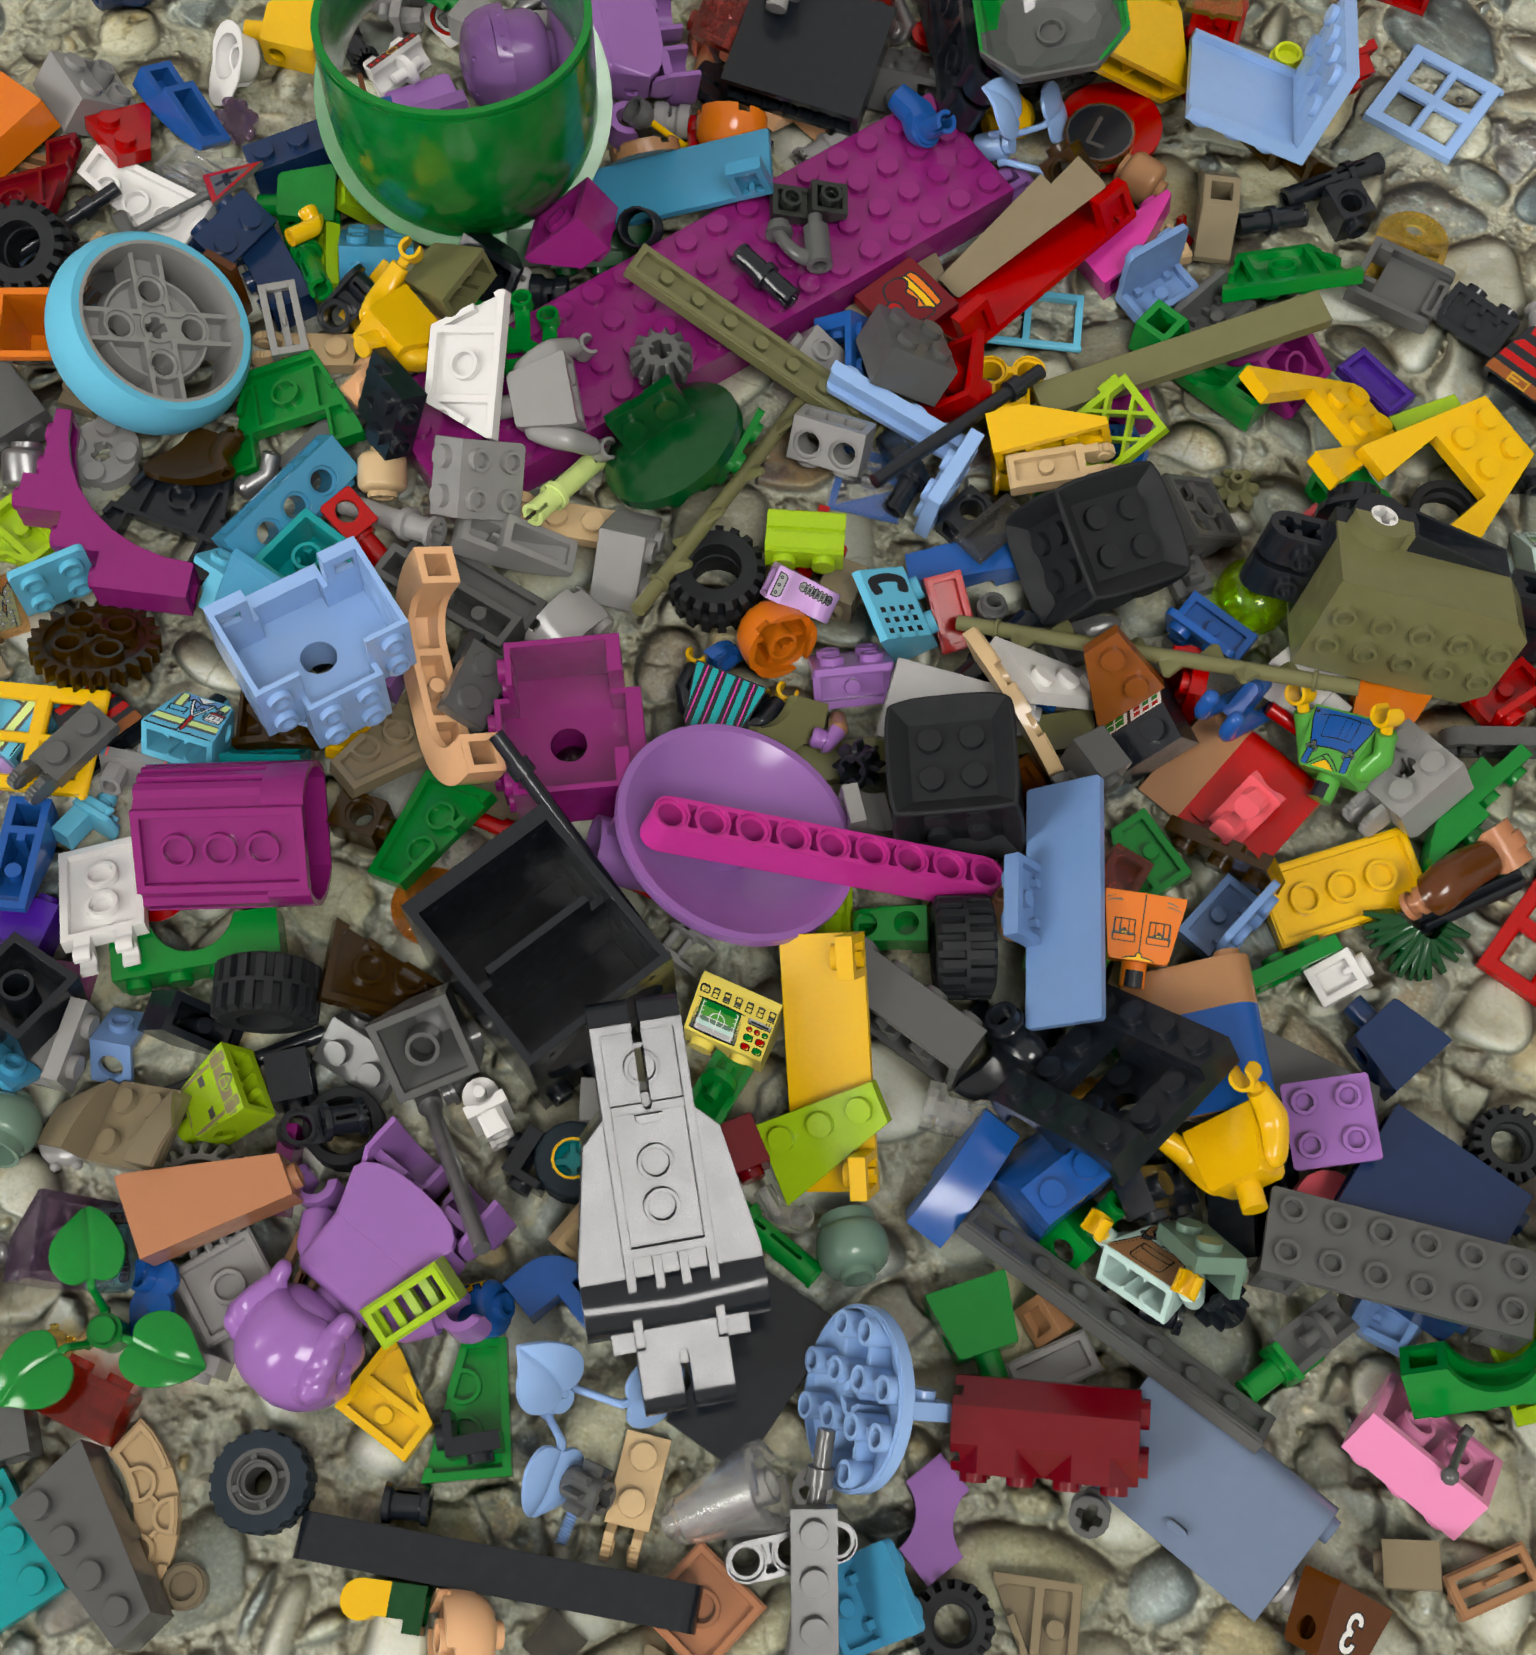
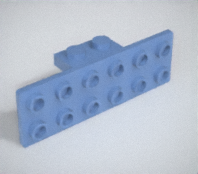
M1096 774L1028 790L1026 856L1020 852L1004 855V871L1001 875V883L1004 889V911L1001 914L1003 936L1026 947L1025 1027L1031 1031L1104 1021L1106 1018L1104 779Z

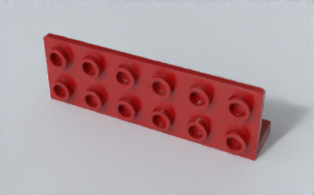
M1116 177L1104 190L962 297L957 298L954 296L953 298L959 303L958 311L939 324L943 329L944 337L954 341L979 328L984 332L985 345L1130 223L1137 215L1127 182Z

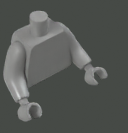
M586 332L578 339L574 337L551 338L541 342L524 354L515 363L513 371L507 374L509 394L502 396L500 420L514 417L516 427L536 444L556 450L592 456L599 463H605L614 459L615 455H608L604 450V446L615 444L613 437L609 436L598 440L596 437L582 432L586 431L587 428L573 358L580 362H587L598 352L597 349L590 350L585 347V344L592 339V335Z

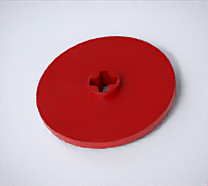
M1103 82L1091 84L1075 91L1064 101L1068 122L1078 110L1095 104L1115 106L1125 112L1132 121L1133 139L1130 146L1122 154L1112 159H1091L1095 167H1098V172L1114 173L1121 161L1129 153L1134 155L1139 151H1144L1152 156L1160 143L1162 118L1157 106L1150 98L1118 83ZM1066 136L1065 141H1066V143H1067V145H1068L1069 142H1068V139H1067V136Z

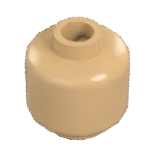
M370 445V450L361 453L357 458L358 488L361 492L367 494L368 499L374 501L397 500L398 494L403 493L408 486L407 458L401 457L385 461L375 448Z

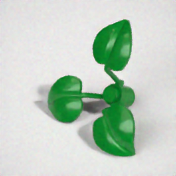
M91 1206L82 1208L58 1231L51 1242L48 1259L52 1273L61 1282L70 1286L87 1282V1289L99 1308V1314L94 1316L88 1323L86 1329L87 1338L84 1341L66 1343L58 1348L55 1337L46 1330L31 1331L17 1338L7 1348L0 1360V1407L38 1410L50 1407L63 1399L69 1392L74 1380L73 1363L64 1356V1354L70 1351L91 1350L93 1347L107 1353H118L123 1350L118 1363L121 1373L131 1383L145 1388L174 1386L196 1377L207 1368L192 1328L178 1314L166 1310L148 1313L137 1321L132 1337L130 1336L129 1323L111 1313V1307L103 1299L95 1280L108 1281L120 1274L125 1263L126 1247L122 1234L116 1224L108 1215Z

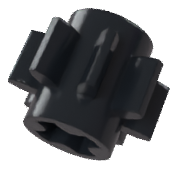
M863 738L857 739L852 744V747L847 743L841 746L837 752L842 758L832 764V768L837 769L838 775L841 778L839 783L850 784L857 782L860 790L866 783L870 786L875 785L881 779L876 771H879L886 765L885 761L880 760L879 746L864 744Z
M1206 1279L1205 1300L1194 1316L1206 1328L1213 1325L1219 1332H1223L1224 1328L1231 1329L1236 1327L1245 1318L1246 1308L1250 1305L1242 1297L1246 1289L1242 1286L1239 1300H1229Z

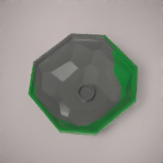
M972 0L980 57L999 75L1019 84L1097 71L1130 31L1127 0Z

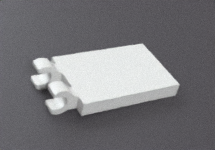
M131 836L59 853L60 944L66 954L72 952L74 964H80L81 977L85 978L99 974L100 968L95 946L115 942L117 954L122 953L124 968L141 964L142 957L137 936L150 933L148 909L143 905L141 894H137Z

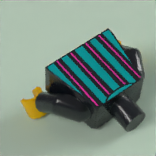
M693 647L686 649V663L683 665L674 684L678 712L682 715L684 724L689 726L695 724H725L749 730V726H763L772 722L783 710L786 699L789 697L782 694L786 682L780 681L776 686L774 696L771 697L773 691L707 664L704 656L695 659L693 658ZM796 690L793 695L798 696L799 690Z

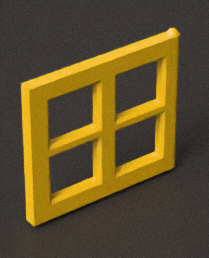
M0 681V699L35 702L29 731L0 730V741L24 743L25 747L21 761L28 760V757L52 735L47 734L54 703L83 706L90 701L107 715L112 693L106 689L90 693L89 689L81 688L79 691L73 692V688L70 687L59 689L57 686ZM97 755L74 776V780L70 779L62 788L58 787L51 795L75 797L81 801L88 798ZM0 773V791L25 793L38 776L31 782H28L23 788L15 791L6 782L9 774Z

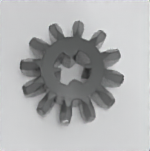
M665 326L661 333H656L650 327L647 333L648 337L637 335L635 346L630 347L629 351L630 372L633 378H638L642 389L652 385L667 374L670 375L675 383L685 385L688 379L687 374L692 373L694 365L691 358L692 347L690 342H684L681 332L670 335V331Z

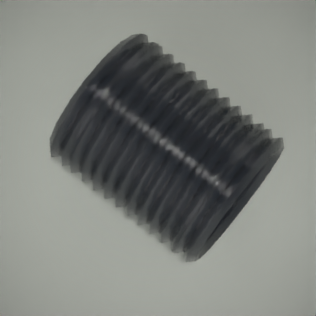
M631 206L625 209L617 220L618 236L627 246L640 249L644 243L652 246L662 239L664 233L662 220L656 212L641 206ZM645 212L652 221L653 230L651 236L645 242L636 244L630 238L628 225L636 214Z

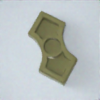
M789 695L783 710L772 722L763 726H749V730L768 736L795 751L800 746L809 742L814 728L821 727L824 729L829 704L801 696Z

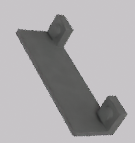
M1274 1186L1270 1190L1261 1254L1249 1268L1247 1285L1292 1296L1302 1284L1461 1324L1470 1327V1343L1513 1354L1533 1340L1536 1309V1252L1279 1186Z

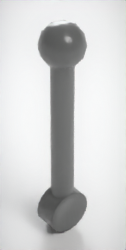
M1465 1424L1457 1433L1456 1438L1458 1441L1450 1463L1440 1473L1441 1480L1446 1485L1453 1486L1459 1481V1472L1457 1470L1467 1442L1475 1432L1468 1424Z

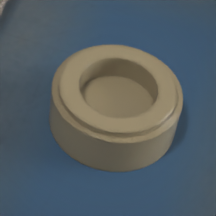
M181 1562L170 1567L163 1575L160 1583L170 1608L176 1611H191L198 1608L206 1600L210 1590V1579L206 1570L200 1565L190 1562Z

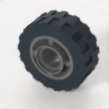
M257 1429L253 1430V1433H243L237 1436L238 1439L232 1443L229 1442L223 1448L222 1454L216 1457L213 1463L215 1465L213 1473H210L209 1483H211L209 1497L210 1501H213L215 1505V1513L225 1520L223 1523L228 1527L245 1534L256 1536L276 1535L282 1533V1530L286 1528L291 1529L297 1524L296 1521L303 1516L304 1510H309L308 1506L311 1500L314 1501L316 1495L314 1489L315 1483H318V1477L314 1471L315 1462L313 1457L308 1455L306 1452L308 1449L302 1443L297 1442L296 1438L278 1431ZM268 1470L272 1477L271 1486L266 1493L259 1495L255 1488L256 1479L260 1473Z

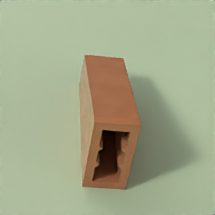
M279 1153L122 1173L114 1177L139 1259L153 1266H157L304 1202L300 1188L305 1186V1180L300 1167L296 1162L291 1163Z

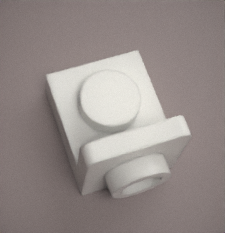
M1349 947L1303 971L1323 1007L1326 1009L1362 989L1367 990L1374 986L1369 976L1375 974L1366 956L1363 952L1356 955Z

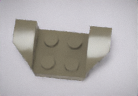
M108 1080L58 1105L43 1128L37 1144L62 1149L83 1160L105 1168L125 1172L159 1169L163 1167L192 1096L176 1089L128 1081L118 1084Z

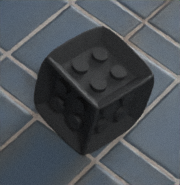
M1151 461L1131 462L1074 479L1056 489L1043 492L1013 511L1005 522L1007 542L1015 568L1030 607L1039 618L1043 627H1054L1065 620H1069L1072 623L1112 610L1134 598L1150 595L1177 582L1187 575L1190 570L1189 550L1179 518L1165 482Z
M969 692L912 698L889 705L886 709L884 738L887 788L893 812L892 830L894 839L982 855L994 860L1003 859L1005 854L1022 853L1026 847L1025 817L1018 758L1016 717L1011 697L1007 694L996 692Z

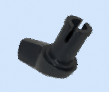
M891 429L883 431L876 437L877 448L888 462H891L913 447L902 436ZM922 460L896 477L898 481L882 505L883 509L891 516L903 519L914 497H916L917 493H921L930 480L929 473Z

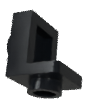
M531 1124L528 1125L524 1133L518 1131L511 1139L506 1149V1154L509 1156L501 1169L509 1179L506 1185L513 1191L528 1198L530 1193L542 1198L546 1191L543 1183L528 1173L534 1165L536 1146L544 1132Z
M451 1409L441 1410V1422L434 1425L435 1442L438 1452L444 1451L445 1458L448 1460L467 1459V1466H477L495 1462L494 1454L506 1452L504 1434L499 1429L458 1436L455 1413Z

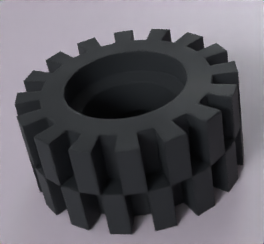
M1501 1105L1497 1109L1493 1107L1472 1122L1473 1124L1467 1128L1465 1134L1468 1137L1463 1140L1462 1148H1468L1472 1155L1519 1186L1536 1176V1126L1533 1123L1536 1120V1116L1532 1112L1527 1116L1522 1115L1524 1108L1519 1106L1510 1110V1105ZM1496 1132H1509L1517 1138L1521 1145V1155L1517 1161H1503L1494 1153L1491 1141Z
M945 1579L931 1584L917 1596L923 1609L925 1630L914 1635L912 1640L914 1645L920 1650L921 1655H983L986 1651H989L992 1645L991 1640L996 1630L993 1620L995 1614L988 1604V1598L977 1590L978 1587L959 1579ZM947 1604H955L963 1608L970 1620V1629L967 1636L962 1641L954 1644L943 1641L937 1635L934 1627L936 1613Z

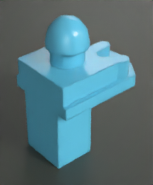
M101 792L97 795V799L89 794L88 798L83 801L75 798L72 801L73 806L51 827L56 841L73 850L92 829L112 841L120 835L119 829L121 828L117 823L119 818L112 814L115 811L113 808L117 804L118 797Z

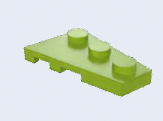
M874 1079L757 1124V1129L770 1157L771 1166L787 1206L887 1125L892 1118L878 1083Z

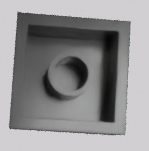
M878 303L855 339L871 384L935 407L958 373L952 352L945 340L943 329L934 321L928 319L922 321L911 317L905 310L899 307L891 309Z

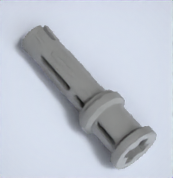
M359 496L378 517L376 526L394 531L398 539L405 542L414 540L422 543L424 547L441 546L444 543L447 535V522L443 517L438 515L428 517L420 514L419 510L413 507L398 509ZM341 502L337 505L339 514L357 518L358 510L351 502Z

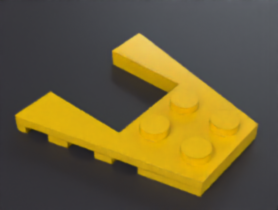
M1247 365L1238 376L1260 405L1304 399L1343 446L1315 451L1306 461L1329 491L1333 490L1340 482L1343 483L1350 478L1354 472L1360 471L1365 467L1354 452L1364 444L1395 432L1392 429L1393 424L1390 419L1378 412L1369 401L1370 396L1367 391L1355 383Z
M1486 395L1364 444L1354 452L1374 478L1380 482L1429 442L1478 500L1450 525L1480 538L1534 456L1533 451Z

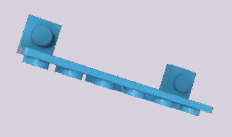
M764 128L613 166L598 168L592 181L618 207L615 221L616 226L619 215L631 206H641L656 212L661 219H666L774 194L771 135L769 130ZM641 212L630 220L629 225H640L652 221L645 212Z

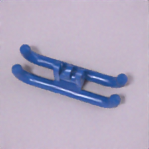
M1254 679L1220 696L1216 690L1209 689L1195 705L1194 715L1199 720H1207L1221 712L1225 713L1228 717L1219 728L1218 735L1223 742L1233 741L1271 721L1270 718L1264 715L1265 709L1271 703L1270 701L1256 711L1254 708L1270 690L1272 682Z

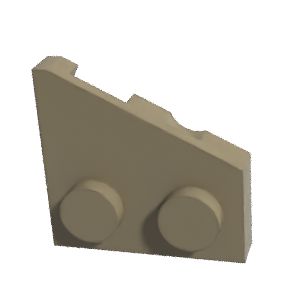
M994 1571L993 1580L1002 1601L1011 1632L1016 1641L1019 1655H1077L1083 1584Z

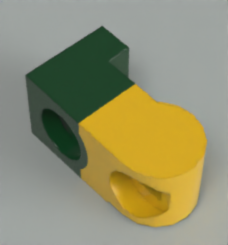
M355 1578L349 1581L343 1588L340 1595V1606L342 1612L352 1620L371 1621L378 1616L403 1620L401 1634L425 1636L434 1588L371 1578Z

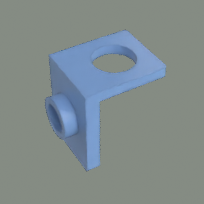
M113 1007L89 1038L92 1080L100 1082L112 1080L118 1084L123 1081L134 1082L133 1049L144 1035V1033L137 1030L144 1014L143 1012ZM112 1056L118 1059L123 1066V1072L111 1073L107 1071L101 1063V1058Z

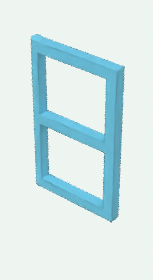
M1046 292L1037 300L1076 305L1073 343L1029 339L1032 305L1024 311L1022 338L995 335L987 342V344L1081 353L1084 295Z

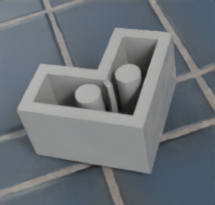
M618 508L600 527L590 596L600 605L633 612L631 605L649 583V578H646L648 564L653 565L656 554H661L664 548L666 532L660 530L662 518Z

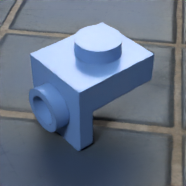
M1355 1298L1350 1309L1351 1319L1360 1327L1355 1331L1356 1335L1399 1357V1347L1415 1345L1423 1329L1387 1305Z

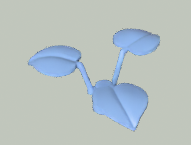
M1004 76L990 80L981 89L992 105L999 129L976 134L973 143L990 162L997 161L998 167L1009 166L1044 176L1039 166L1008 158L1016 152L1017 137L1047 128L1050 141L1053 144L1066 138L1068 115L1058 84L1052 80L1047 81L1042 87L1040 102L1045 120L1039 124L1019 130L1020 122L1018 118L1022 112V102L1016 82Z
M546 1340L516 1345L518 1366L516 1398L518 1404L526 1413L540 1415L547 1422L556 1439L555 1447L544 1445L538 1448L526 1466L521 1488V1503L524 1514L528 1518H535L562 1505L566 1498L561 1496L559 1486L564 1473L572 1465L578 1464L583 1466V1454L575 1447L565 1448L566 1439L553 1417L554 1414L565 1413L572 1406L574 1393L620 1409L627 1408L626 1421L633 1428L643 1429L651 1427L669 1414L664 1413L646 1417L637 1365L626 1381L625 1395L627 1398L618 1399L577 1384L584 1372V1360L580 1351L572 1345ZM681 1364V1366H682V1373H683V1380H684L685 1370H684V1367H683L684 1365Z

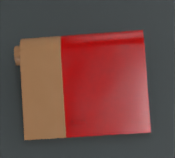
M1221 712L1207 720H1199L1194 717L1192 721L1194 725L1191 729L1199 744L1153 771L1138 790L1169 816L1175 815L1210 830L1209 827L1212 823L1208 818L1257 770L1262 775L1265 783L1272 790L1282 794L1286 800L1242 844H1245L1248 847L1247 849L1254 853L1258 859L1263 852L1274 856L1301 824L1305 823L1321 806L1320 803L1308 797L1315 779L1253 730L1233 741L1223 742L1219 738L1218 733L1222 723L1228 717L1225 713Z

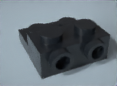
M386 347L372 349L357 411L368 423L365 438L380 456L387 461L411 456L428 394Z
M1159 1149L1124 1187L1116 1183L1114 1178L1111 1179L1128 1222L1146 1219L1148 1225H1153L1169 1219L1170 1222L1175 1221L1178 1218L1193 1214L1194 1209L1192 1205L1200 1202L1195 1191L1196 1184L1174 1162L1167 1163L1164 1157L1165 1154Z

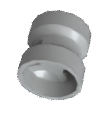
M656 101L654 120L683 141H686L689 118L693 114L692 105L679 104L676 107L670 106L668 102ZM652 128L653 136L665 138L664 135Z

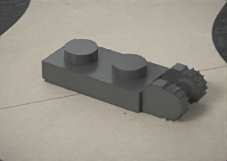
M88 701L28 757V760L21 761L9 773L6 782L16 791L26 786L28 782H31L42 771L45 775L39 776L30 785L24 796L25 800L33 806L44 801L58 787L62 788L110 743L121 730L112 719Z

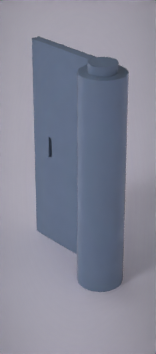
M1148 1376L1139 1388L1142 1389L1143 1399H1151L1150 1431L1140 1430V1446L1149 1447L1148 1479L1138 1478V1488L1129 1487L1128 1497L1108 1496V1500L1255 1622L1315 1542L1319 1539L1322 1543L1326 1544L1338 1529L1341 1521L1335 1515L1339 1508L1264 1447L1261 1446L1256 1454L1252 1453Z

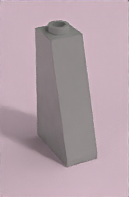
M898 657L894 664V670L892 671L874 738L885 740L886 709L894 703L919 697L969 692H996L990 682ZM1029 704L1032 708L1030 712L1039 724L1042 708L1036 706L1037 704ZM1017 727V738H1023Z

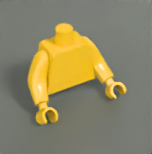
M406 236L398 244L401 256L397 261L393 259L367 293L359 310L361 323L357 329L358 336L354 338L353 345L356 353L361 358L370 357L374 348L386 347L407 372H426L431 324L438 320L407 284L402 285L409 272L407 266L419 263L424 256V250L421 245L414 254H405L406 249L412 243V238Z
M1255 1061L1247 1063L1244 1068L1245 1074L1236 1065L1228 1076V1081L1232 1088L1242 1093L1247 1092L1249 1100L1183 1132V1136L1174 1132L1159 1148L1192 1182L1206 1193L1230 1200L1238 1199L1242 1214L1247 1216L1256 1215L1268 1209L1263 1187L1283 1178L1285 1174L1284 1163L1288 1157L1290 1140L1287 1110L1265 1081L1259 1082L1262 1068Z

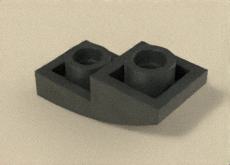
M812 179L809 187L803 188L773 183L774 194H769V221L774 218H785L790 224H807V216L812 212L821 213L822 221L825 223L845 220L848 216L847 184Z

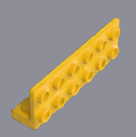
M864 931L797 934L798 937L794 940L779 945L789 1111L873 1080ZM874 1134L806 1192H850V1201L870 1200L880 1191L877 1135Z

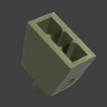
M436 242L431 244L425 251L423 259L419 263L407 266L409 272L405 278V284L410 287L433 315L443 319L456 315L460 309L472 303L475 304L497 277V274L483 248Z

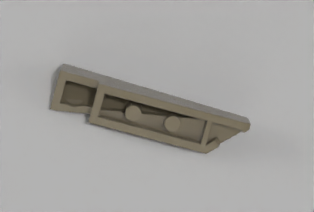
M1079 156L1052 183L1040 174L938 279L957 298L962 297L1104 190L1106 187L1105 182Z

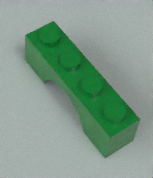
M1158 299L1135 322L1128 348L1135 351L1189 333L1191 331L1188 319ZM1250 363L1239 367L1219 364L1173 379V381L1245 433L1270 405V403L1260 405L1238 377L1247 365H1251Z
M277 907L253 908L234 912L225 933L213 944L195 951H180L166 946L153 929L149 927L150 933L137 936L142 963L126 968L123 966L122 953L117 954L115 942L109 943L112 982L123 993L131 996L149 994L153 991L152 988L169 985L171 988H186L192 986L194 981L208 978L213 980L215 963L220 958L248 951H272L288 954L285 920Z
M1536 1335L1532 1344L1525 1352L1511 1360L1499 1363H1482L1467 1359L1455 1352L1445 1341L1399 1347L1401 1378L1414 1420L1429 1417L1439 1418L1450 1414L1471 1411H1488L1493 1408L1520 1404H1536Z

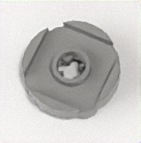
M102 417L80 426L81 434L77 459L79 482L82 487L90 489L89 486L94 488L101 487L103 491H112L125 486L136 477L140 470L138 464L141 456L143 457V447L135 432L116 426ZM110 449L108 452L110 457L103 461L99 457L98 460H95L97 453Z

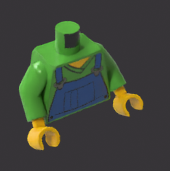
M1287 685L1284 691L1285 699L1290 705L1297 706V709L1293 711L1298 764L1315 779L1308 794L1309 798L1320 804L1330 806L1339 787L1362 792L1370 782L1393 765L1395 746L1399 739L1397 732L1393 728L1401 725L1405 719V714L1400 708L1389 709L1388 703L1375 704L1370 711V717L1316 704L1313 709L1309 707V703L1315 700L1317 690L1312 692L1310 688L1302 687L1301 697L1299 693L1300 687Z

